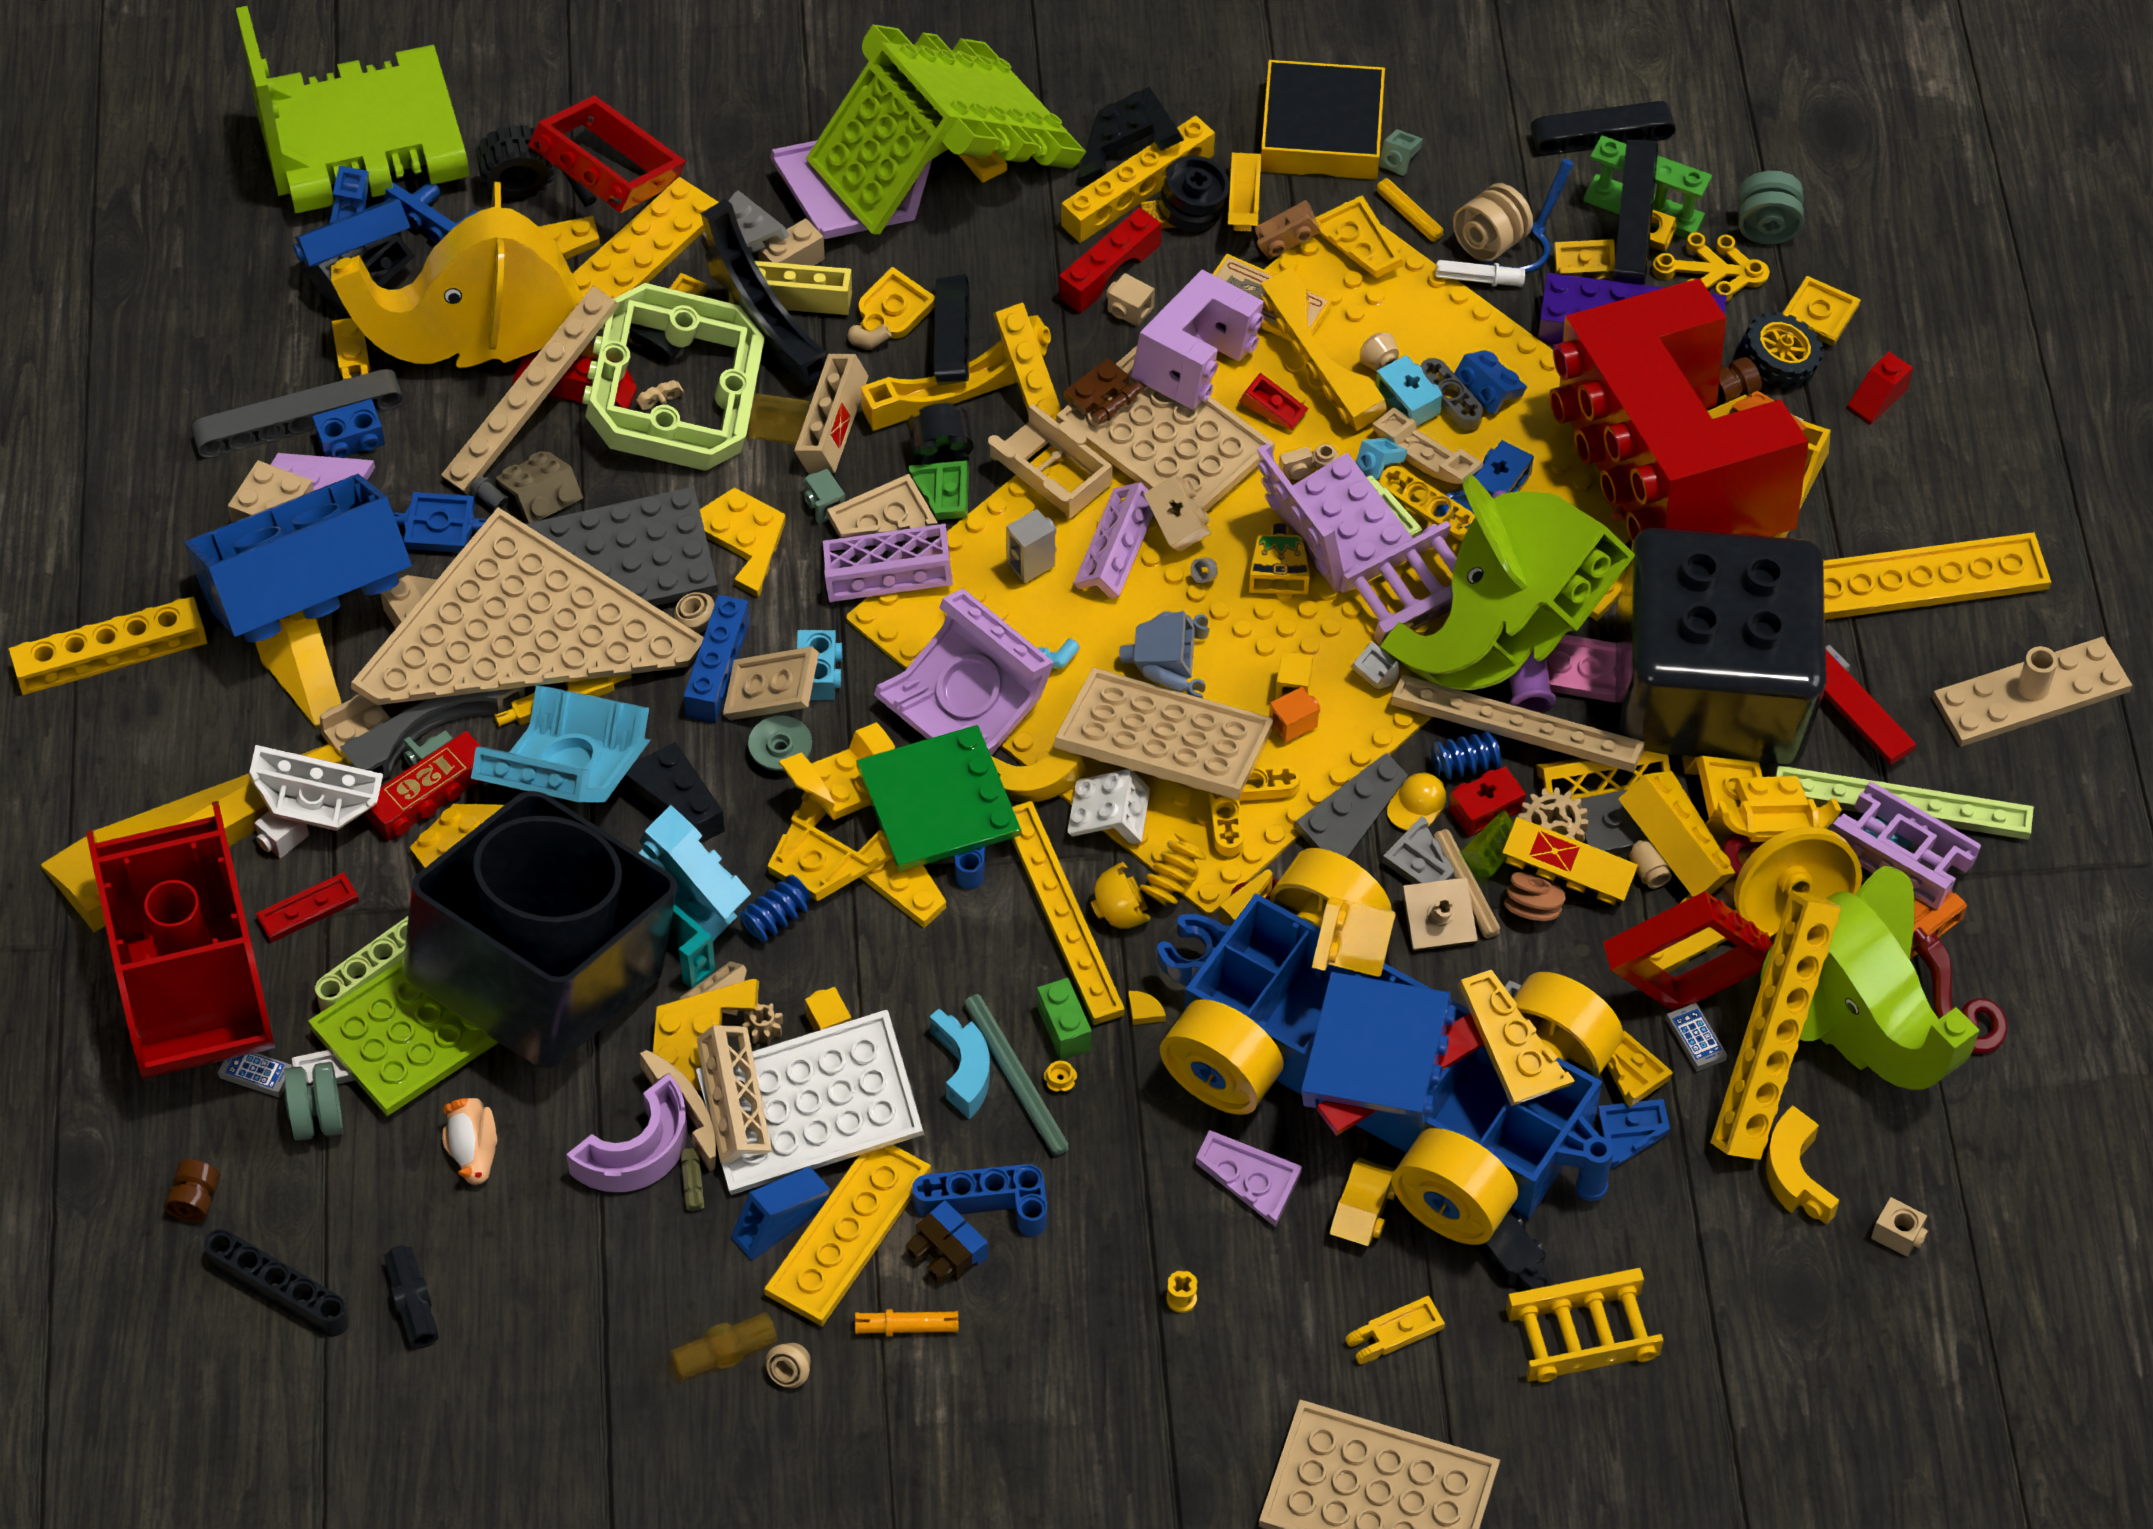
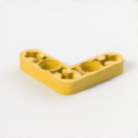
M1291 765L1254 767L1248 779L1257 778L1261 780L1263 785L1260 788L1251 789L1245 784L1238 800L1230 797H1221L1219 794L1208 791L1214 845L1220 854L1234 856L1240 853L1243 848L1244 832L1240 801L1294 796L1300 789L1301 778L1299 771ZM1269 778H1272V787H1268ZM1282 778H1288L1290 784L1284 785ZM1227 807L1232 809L1235 814L1230 818H1222L1217 814V811L1220 808ZM1231 828L1232 844H1228L1225 839V829Z

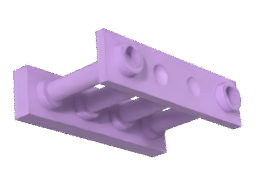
M1448 521L1438 526L1437 524L1430 525L1421 535L1361 566L1355 564L1344 572L1340 590L1342 593H1345L1356 587L1379 621L1374 639L1379 646L1398 622L1414 630L1451 611L1453 600L1452 585L1448 587L1441 586L1419 555L1434 547L1453 574L1457 558L1445 542L1451 527ZM1408 560L1430 591V596L1421 601L1415 599L1393 569L1394 567ZM1382 574L1405 606L1404 610L1396 614L1389 613L1367 581Z

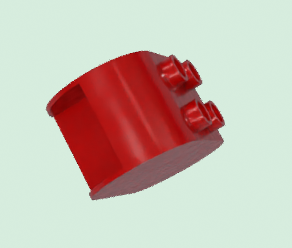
M218 801L212 802L215 815L213 817L98 843L94 830L86 831L120 995L142 1079L275 1049Z

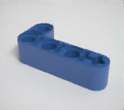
M1031 1164L925 1174L915 1179L912 1185L913 1208L917 1214L923 1217L927 1216L940 1203L946 1200L959 1214L1015 1208L1018 1229L1026 1236H1038L1047 1227V1201L1043 1174L1037 1166ZM1025 1183H1031L1035 1186L1031 1188H1025L1021 1185ZM995 1186L1001 1188V1190L990 1191L988 1188ZM958 1190H965L968 1193L958 1195L954 1192ZM1028 1213H1036L1039 1216L1035 1218H1029L1025 1215Z

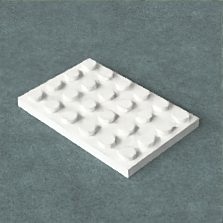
M888 1010L752 1051L772 1151L767 1155L743 1154L732 1163H722L729 1191L733 1195L772 1183L809 1166L812 1169L820 1168L925 1135ZM735 1065L733 1067L734 1076L744 1084L746 1082L745 1073ZM701 1067L696 1069L706 1108L712 1121ZM741 1096L739 1098L740 1107L750 1115L752 1113L751 1103ZM747 1127L745 1130L747 1143L759 1144L757 1134Z

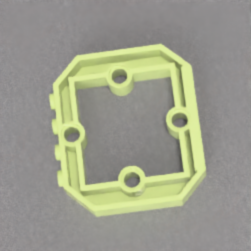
M644 283L614 298L619 307L602 326V337L596 335L592 353L598 354L597 362L591 360L587 378L593 379L592 386L586 385L582 400L583 404H587L585 417L608 447L704 471L741 453L747 435L764 343L763 334L741 306ZM631 323L665 331L667 341L677 347L689 346L694 338L735 347L732 369L725 370L721 374L714 394L716 403L724 409L720 430L681 422L678 411L669 405L656 406L650 414L614 406L618 383L624 377L630 359V351L626 344Z

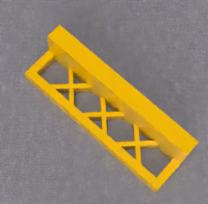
M1643 751L1638 765L1641 766L1638 770L1634 771V775L1628 784L1619 786L1611 780L1619 768L1583 758L1536 765L1538 778L1543 780L1544 788L1549 794H1553L1551 781L1553 779L1565 778L1573 785L1568 790L1572 792V801L1578 798L1627 790L1643 776L1642 773L1649 763L1661 762L1662 772L1670 771L1668 754ZM1610 770L1606 776L1601 773V771ZM1589 773H1596L1603 778L1598 788L1593 791H1588L1580 785ZM1579 775L1576 781L1570 778L1571 776ZM1608 783L1614 786L1611 788H1605ZM1577 788L1582 791V793L1573 794Z

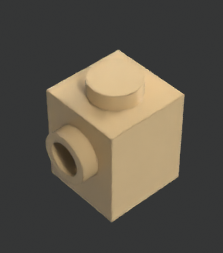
M1124 273L1107 290L1108 312L1112 313L1116 318L1124 319L1138 327L1154 308L1155 289Z

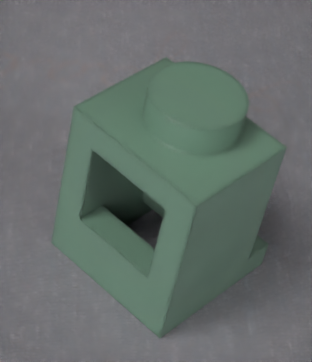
M827 468L818 473H811L804 479L803 484L806 487L804 492L805 501L811 509L815 508L816 521L818 524H822L829 520L827 509L845 502V493Z

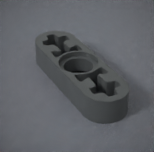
M1437 358L1424 360L1420 367L1426 378L1432 384H1436L1441 390V407L1460 428L1466 430L1477 428L1481 424L1483 407L1442 360ZM1452 389L1457 391L1459 396L1447 398L1443 395V392Z

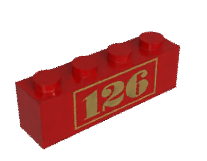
M467 731L463 732L380 787L377 804L365 812L366 818L388 842L396 836L405 834L411 826L423 818H429L438 808L449 801L456 800L474 784L483 782L471 779L476 747L481 746Z

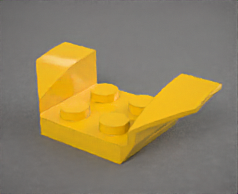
M876 722L856 730L850 747L847 750L812 764L801 752L780 760L779 764L792 779L796 787L808 792L829 816L835 820L872 805L856 767V760L895 749V745Z
M1681 756L1685 774L1700 775L1709 820L1705 825L1722 850V846L1727 838L1735 832L1730 830L1721 818L1717 809L1718 801H1724L1729 810H1738L1741 801L1734 787L1736 781L1740 777H1762L1760 764L1753 761L1709 756Z

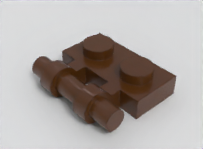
M1107 358L1064 390V399L1084 416L1095 410L1096 412L1091 415V418L1099 425L1104 420L1109 421L1115 417L1117 411L1125 404L1130 405L1136 401L1137 395L1143 392L1144 388L1138 381L1128 386L1129 375ZM1113 394L1116 396L1111 401L1107 400Z

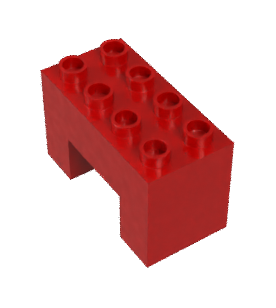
M1700 278L1565 315L1563 342L1555 344L1553 347V360L1560 376L1559 387L1552 388L1549 393L1553 415L1559 424L1570 422L1574 428L1575 445L1581 461L1585 465L1592 463L1597 465L1601 472L1600 483L1602 492L1610 506L1621 504L1627 513L1626 525L1632 543L1640 531L1651 527L1766 537L1797 529L1809 441L1781 399L1714 419L1711 418L1706 409L1717 406L1726 316Z

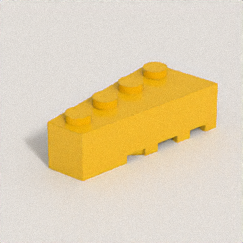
M1672 771L1644 774L1618 798L1693 897L1704 891L1710 895L1713 894L1735 874L1730 865V859L1720 849Z

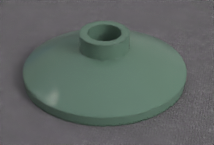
M773 716L762 720L753 728L749 735L748 747L752 758L760 766L769 770L785 771L780 766L779 761L801 752L808 758L812 749V737L809 729L801 721L789 716ZM779 747L785 748L784 750H776Z

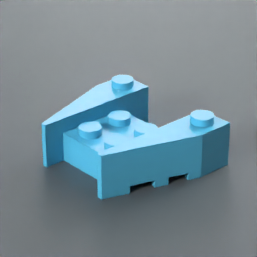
M670 805L644 831L639 840V843L642 845V850L639 854L673 875L677 882L674 904L712 936V941H714L738 917L734 911L751 895V892L736 875L732 876L718 863L722 858L715 850L708 852L698 841L702 837L700 832Z

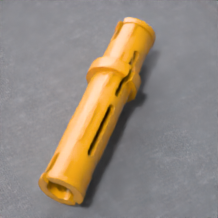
M886 1309V1313L855 1312V1335L886 1333V1337H893V1333H958L959 1328L958 1311L893 1313V1309Z

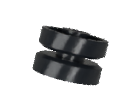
M1194 155L1180 157L1172 162L1164 178V185L1158 197V208L1162 217L1169 224L1182 231L1201 232L1210 229L1216 225L1221 216L1224 202L1229 193V178L1223 168L1206 157Z

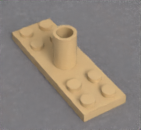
M2100 637L2056 652L2047 647H2034L2028 651L2024 662L1935 690L1932 699L1960 747L2129 693L2132 684L2104 637Z

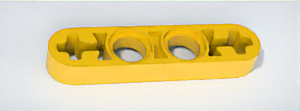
M1391 466L1382 472L1380 476L1381 486L1383 488L1386 487L1398 502L1429 522L1437 524V526L1448 521L1451 525L1449 534L1463 541L1468 528L1462 527L1460 529L1454 519L1457 517L1460 522L1464 524L1469 522L1471 524L1475 515L1470 510L1402 467ZM1392 479H1400L1405 486L1404 490L1396 483L1391 484L1390 481ZM1415 491H1426L1422 501H1411V496ZM1438 506H1449V510L1444 516L1436 517L1433 515L1435 508Z

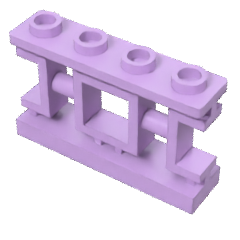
M1871 781L1866 785L1864 792H1861L1854 807V809L1864 815L1856 821L1843 814L1836 819L1831 827V831L1839 834L1849 843L1862 867L1872 873L1883 866H1890L1902 871L1910 878L1913 884L1914 897L1936 910L1943 904L1946 895L1951 892L1956 878L1947 874L1946 871L1953 865L1966 873L1974 865L1981 848L1978 842ZM1878 816L1888 822V826L1875 819V817ZM1868 829L1879 836L1876 838L1864 830ZM1895 833H1898L1920 847L1913 854L1890 841ZM1933 848L1937 850L1938 852L1944 854L1945 857L1943 858L1937 855L1936 853L1932 852L1931 849ZM1923 861L1935 869L1931 870L1920 863Z

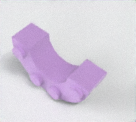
M669 1073L643 1093L645 1111L650 1118L648 1126L644 1131L630 1141L620 1143L602 1141L591 1134L566 1154L569 1174L582 1184L597 1190L628 1192L655 1183L676 1165L687 1140V1120L682 1092Z

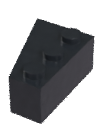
M398 233L302 269L338 315L349 314L331 282V265H334L340 259L353 258L360 255L372 280L378 286L383 287L415 257Z
M676 742L634 762L622 778V791L629 796L632 794L644 803V807L650 812L655 811L661 815L672 805L702 835L698 840L700 843L725 832L723 810Z

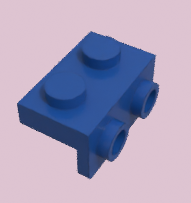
M1486 350L1465 354L1454 373L1479 403L1491 414H1496L1499 411L1504 400L1522 397L1527 389V386L1519 380V376L1515 372L1503 366L1495 354Z

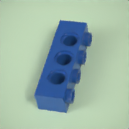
M718 595L684 693L685 714L687 718L717 723L729 687L733 662L739 657L750 625L749 601Z

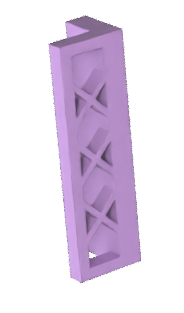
M1141 482L1113 489L1073 584L1078 589L1097 585L1109 598L1120 596L1154 515L1143 494L1148 489Z

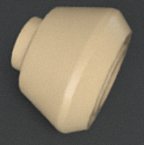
M1379 332L1372 335L1363 343L1360 349V362L1364 366L1376 371L1398 360L1399 356L1395 339L1390 333Z
M694 592L687 594L677 603L674 609V618L696 633L704 632L707 629L715 603L712 597L705 593Z
M797 1343L781 1344L773 1347L768 1352L765 1360L766 1369L769 1376L777 1384L786 1388H796L804 1384L808 1379L811 1359L808 1351L802 1345Z

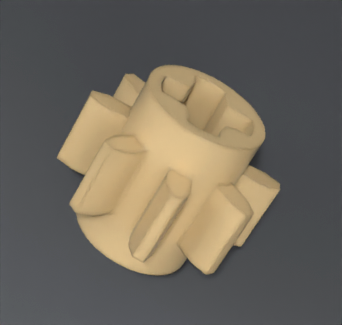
M757 1003V1011L744 1012V1020L746 1022L742 1025L748 1028L749 1034H752L753 1044L758 1041L761 1043L766 1042L769 1045L775 1035H782L780 1025L783 1023L782 1013L774 1014L772 1003L770 1005H760Z

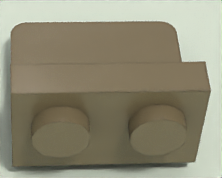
M540 451L534 453L529 457L528 461L520 465L509 466L503 470L502 474L496 477L501 487L515 495L526 523L540 521L583 499L571 466L550 452Z

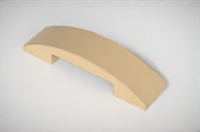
M1394 407L1372 424L1373 429L1381 438H1387L1408 450L1405 458L1406 461L1439 480L1462 484L1466 476L1475 474L1483 467V462L1462 449L1453 453L1416 430V421Z
M647 1050L641 1052L640 1067L652 1085L669 1073L679 1086L684 1099L685 1111L697 1128V1130L692 1132V1146L698 1149L699 1156L709 1172L714 1170L716 1164L715 1133L710 1115L700 1095L688 1079L669 1062Z

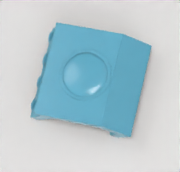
M536 685L530 724L526 732L510 752L476 747L471 779L525 791L542 792L548 796L576 802H605L650 742V739L645 738L649 708Z

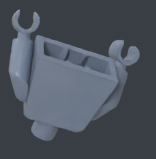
M1163 611L1152 620L1139 624L1136 627L1134 644L1120 646L1119 652L1122 663H1135L1143 677L1178 692L1184 690L1187 691L1186 694L1203 698L1202 694L1194 690L1204 692L1206 688L1204 681L1194 679L1191 682H1187V678H1192L1194 638L1200 640L1207 638L1210 630L1207 627L1208 618L1200 614L1192 620L1184 611L1176 613Z

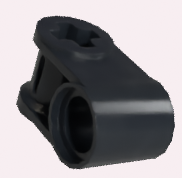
M633 323L630 324L627 339L629 345L660 362L668 363L680 348L667 341L665 331Z

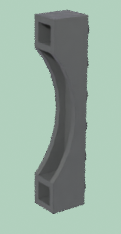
M525 688L427 699L414 707L406 708L396 717L377 724L372 730L359 737L349 739L344 745L340 746L342 762L346 766L383 774L382 780L391 775L395 763L404 752L403 740L408 736L415 741L430 729L448 721L473 716H494V714L512 709V701L525 697Z

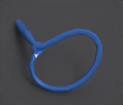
M1562 160L1557 171L1558 173H1556L1551 188L1547 193L1539 219L1533 222L1530 232L1544 246L1543 255L1539 260L1530 265L1511 268H1525V273H1528L1543 266L1550 257L1551 245L1543 234L1546 229L1544 224L1560 196L1559 194L1563 189L1566 178L1569 176V171L1573 167L1574 163L1571 160ZM1475 259L1483 265H1494L1492 261L1483 262Z

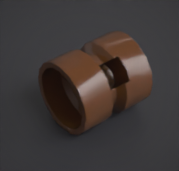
M1742 357L1731 362L1727 367H1721L1716 407L1740 396H1748L1755 391H1761L1762 382L1759 371L1749 358Z
M187 1159L180 1161L172 1181L174 1186L170 1187L164 1203L165 1210L170 1215L183 1221L194 1223L204 1221L212 1201L210 1197L214 1195L220 1179L218 1170L198 1160Z

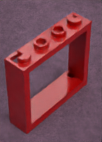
M595 95L538 122L528 144L531 149L620 213L664 191L680 176L686 163L676 153ZM583 125L648 173L628 182L563 134ZM614 198H617L618 200L622 198L621 203L619 204L618 202H616Z
M1706 891L1603 942L1610 970L1671 1011L1695 1004L1762 971L1767 953L1774 944L1770 941L1768 932L1764 933L1752 921L1744 919L1737 910L1730 909L1721 899L1717 900ZM1708 927H1711L1738 946L1677 977H1673L1647 959Z

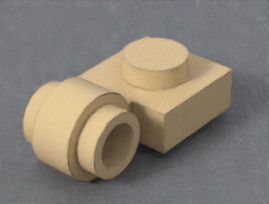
M1322 444L1312 452L1309 447L1280 454L1279 468L1289 481L1293 479L1299 480L1307 475H1311L1313 467L1319 470L1336 460L1338 453L1329 444Z

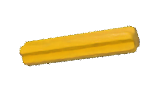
M1384 178L1377 184V193L1430 241L1436 242L1443 236L1444 229L1392 181Z

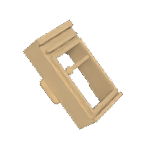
M1034 404L1029 406V422L1006 441L996 435L988 438L990 457L995 461L1001 462L1066 514L1068 519L1072 518L1112 484V465L1085 444L1086 436L1068 422L1057 423ZM1047 443H1050L1058 450L1053 452L1052 457L1038 468H1035L1027 461ZM1063 454L1091 476L1071 493L1042 473L1055 460H1060Z

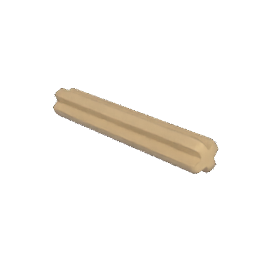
M1447 829L1437 831L1434 834V839L1438 840L1442 847L1443 856L1448 858L1454 869L1453 879L1466 877L1468 879L1474 919L1483 937L1486 939L1496 937L1500 933V926L1451 832Z

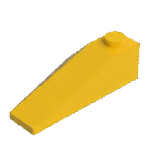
M301 610L279 619L282 627L279 633L255 643L261 663L267 670L271 671L276 677L278 684L294 699L296 706L317 729L321 728L320 715L329 708L337 707L342 703L316 618H305Z

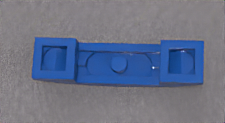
M339 166L333 190L335 201L330 223L365 209L369 181L368 171Z

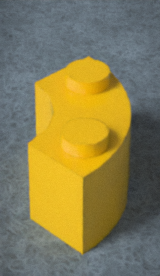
M1358 1158L1353 1163L1345 1190L1338 1202L1330 1230L1331 1235L1365 1246H1369L1373 1237L1380 1238L1385 1219L1381 1217L1387 1200H1394L1396 1196L1391 1182L1395 1169L1362 1158Z

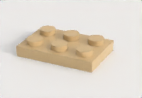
M811 646L734 660L723 715L729 720L808 708L819 652Z

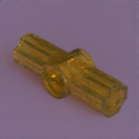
M764 1312L734 1325L730 1323L717 1324L707 1330L703 1338L671 1350V1356L675 1368L683 1380L715 1366L720 1369L732 1367L742 1361L745 1354L778 1341L770 1316Z

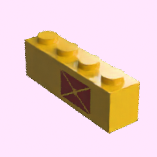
M1519 817L1515 818L1501 853L1502 856L1507 857L1505 863L1519 869H1524L1525 865L1537 869V876L1550 881H1554L1555 877L1568 881L1566 887L1580 893H1584L1586 889L1598 893L1596 899L1610 905H1615L1616 901L1622 903L1625 900L1638 864Z

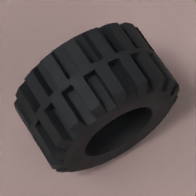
M514 124L509 125L510 127H499L495 132L490 131L487 133V137L479 141L480 145L476 148L480 181L482 187L487 189V193L492 195L494 182H501V199L515 200L521 198L522 200L527 199L528 196L539 194V191H544L548 187L547 184H550L553 180L554 166L528 146L536 128H529L528 125L516 126Z

